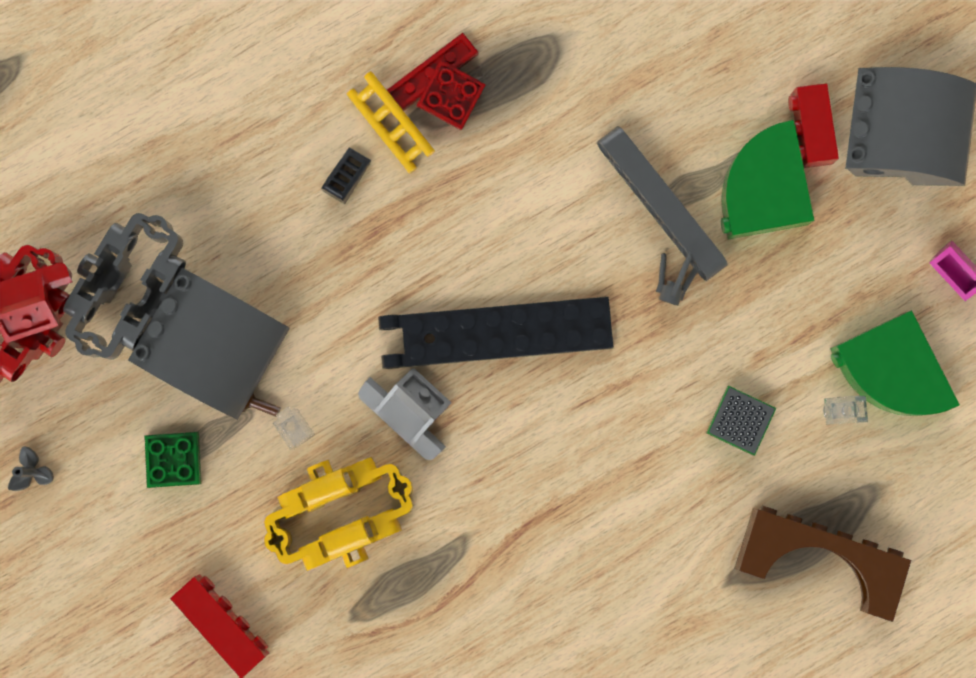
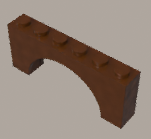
M763 505L761 510L752 509L734 569L765 579L771 566L784 554L805 547L824 548L842 558L855 573L861 589L860 611L891 622L894 621L912 561L903 558L904 552L889 547L887 552L877 549L879 544L863 539L862 543L852 541L853 535L837 531V534L834 535L828 533V527L812 522L810 527L801 524L802 518L790 514L783 518L776 515L777 510Z

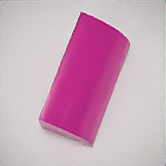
M951 240L929 263L964 301H967L976 294V265Z

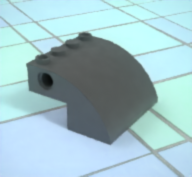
M904 67L858 68L845 169H848L855 177H905L912 185L965 186L976 103V83L956 75L927 69Z
M181 268L128 361L191 397L238 420L290 328L210 282Z

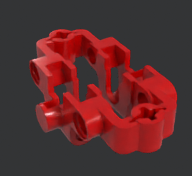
M30 245L22 246L14 257L4 252L0 255V282L25 274L30 262L36 270L47 267L45 261L39 258L38 255L46 259L48 258L52 265L63 263V259L59 254L49 249H37ZM69 284L48 290V300L59 319V326L8 343L5 340L0 345L2 346L0 350V383L3 378L10 382H15L24 373L32 360L40 359L43 353L52 358L63 348L66 339L58 334V331L63 325L60 319L64 315L63 308L70 294L64 291ZM15 348H23V351L20 353Z

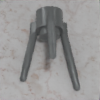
M692 253L687 254L676 283L668 280L666 285H664L666 254H661L659 283L656 292L660 293L659 300L676 306L679 305L680 300L683 301L685 292L697 274V271L693 268L685 283L681 285L693 256Z

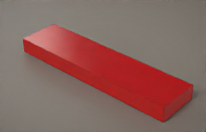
M461 33L388 88L387 91L402 110L405 111L420 99L440 59L460 69L479 55V53L465 34Z

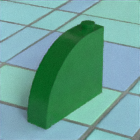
M794 120L775 124L759 132L745 144L729 166L721 195L723 213L721 229L724 234L727 233L728 240L807 226L815 221Z
M912 310L830 348L833 364L836 368H840L850 386L863 399L879 409L897 415L923 416L946 412L960 406Z

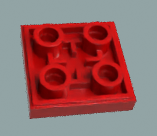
M440 59L416 106L461 131L486 84Z

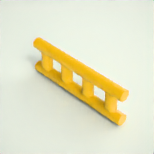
M370 71L364 76L368 85L359 94L353 88L346 95L410 174L417 169L413 160L421 152H424L429 157L435 150L374 73ZM376 92L384 102V105L374 113L366 104V101ZM390 112L400 122L391 133L381 123ZM408 132L416 144L405 153L397 143V140Z

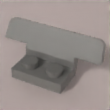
M412 368L395 384L389 393L371 377L365 381L359 390V398L423 458L432 460L444 450L446 446L427 429L450 406L451 402L417 370Z

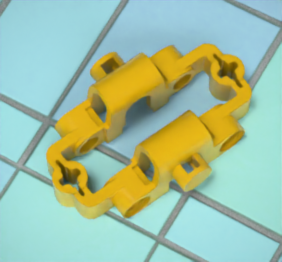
M372 457L333 471L329 460L317 463L307 468L311 481L277 497L281 509L269 514L265 518L264 524L267 534L265 535L264 543L268 550L276 553L278 560L282 564H291L302 559L306 571L339 557L343 558L346 568H350L369 559L365 546L402 531L398 518L410 513L413 509L414 504L410 496L413 492V483L409 478L402 476L399 468L393 464H386L377 468ZM324 468L326 475L319 477L316 470ZM349 474V477L353 484V487L351 488L347 485L344 479V475ZM389 474L391 480L388 484V492L393 498L399 499L401 508L396 510L392 508L373 517L366 516L319 536V540L299 548L296 553H291L289 547L292 543V535L285 528H281L279 520L283 518L289 519L306 511L313 512L331 501L360 492V488L380 480L381 476ZM397 479L408 486L404 489V496L400 492L394 491V488L397 487ZM365 523H369L374 537L370 538L364 527ZM276 534L284 537V540L280 542L281 547L279 544L274 545L273 540L276 539ZM357 550L360 559L353 561L350 552Z

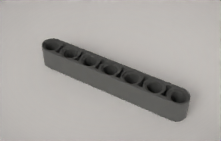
M617 126L597 141L601 152L686 258L688 253H692L693 256L690 264L701 278L708 281L728 265L723 254L622 128Z

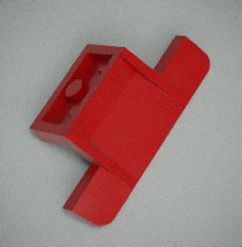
M56 263L0 282V333L6 343L59 326V319L48 300V290L73 282L69 269L64 263Z

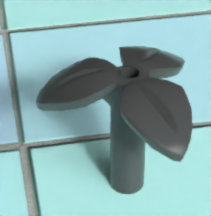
M23 446L19 453V462L24 467H15L13 469V476L8 484V490L21 491L28 488L32 477L35 478L39 485L50 484L54 479L53 472L46 466L36 469L35 466L39 461L38 455L31 448Z

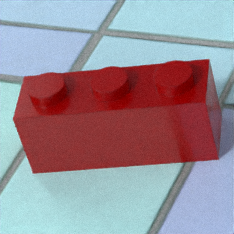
M828 84L796 87L788 98V105L790 111L794 113V124L803 167L832 165L839 159Z

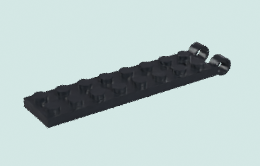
M609 297L378 317L379 330L381 331L403 329L405 353L382 355V369L614 348ZM427 334L434 335L435 340L433 343L425 342L424 338Z

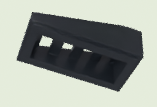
M349 147L321 187L322 191L341 203L346 204L370 165L371 160ZM350 157L362 163L360 168L349 162ZM345 165L356 171L355 175L343 170ZM341 174L350 179V182L346 183L339 179V175ZM335 182L345 188L343 192L333 187Z

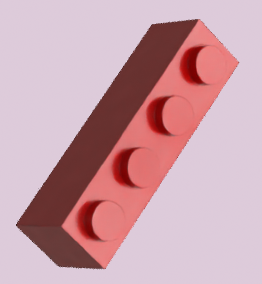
M196 575L170 599L239 678H243L269 654L267 651L268 645L260 636L257 635L255 637L249 630L250 624L241 615L237 617L231 610L233 606L230 601L223 595L220 597L213 590L215 585L207 576Z

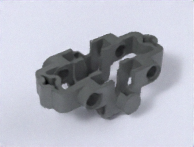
M136 213L130 218L126 227L114 223L107 231L94 255L89 253L81 260L77 273L86 278V280L83 278L79 279L63 308V312L72 317L66 327L65 334L69 340L75 342V347L80 354L93 358L102 357L114 360L118 358L124 347L133 351L181 268L185 269L186 261L178 257L183 247V239L173 231L172 225L163 217L158 215L147 217L144 214ZM148 223L154 225L155 227H162L163 230L170 235H166L163 232H156L154 228L148 225ZM144 228L145 234L158 243L168 242V244L158 254L151 268L146 269L140 279L143 281L142 284L147 287L146 292L138 304L126 303L120 314L122 317L107 347V342L101 335L92 332L82 333L85 325L92 320L101 304L111 303L132 267L128 257L137 243L140 231ZM92 264L97 267L95 273L89 271ZM133 318H139V319H142V320H141V322H139V321H137V320H135V319H133ZM81 339L92 341V343L95 344V347L101 349L102 351L94 348L91 349V347L87 345L88 343Z

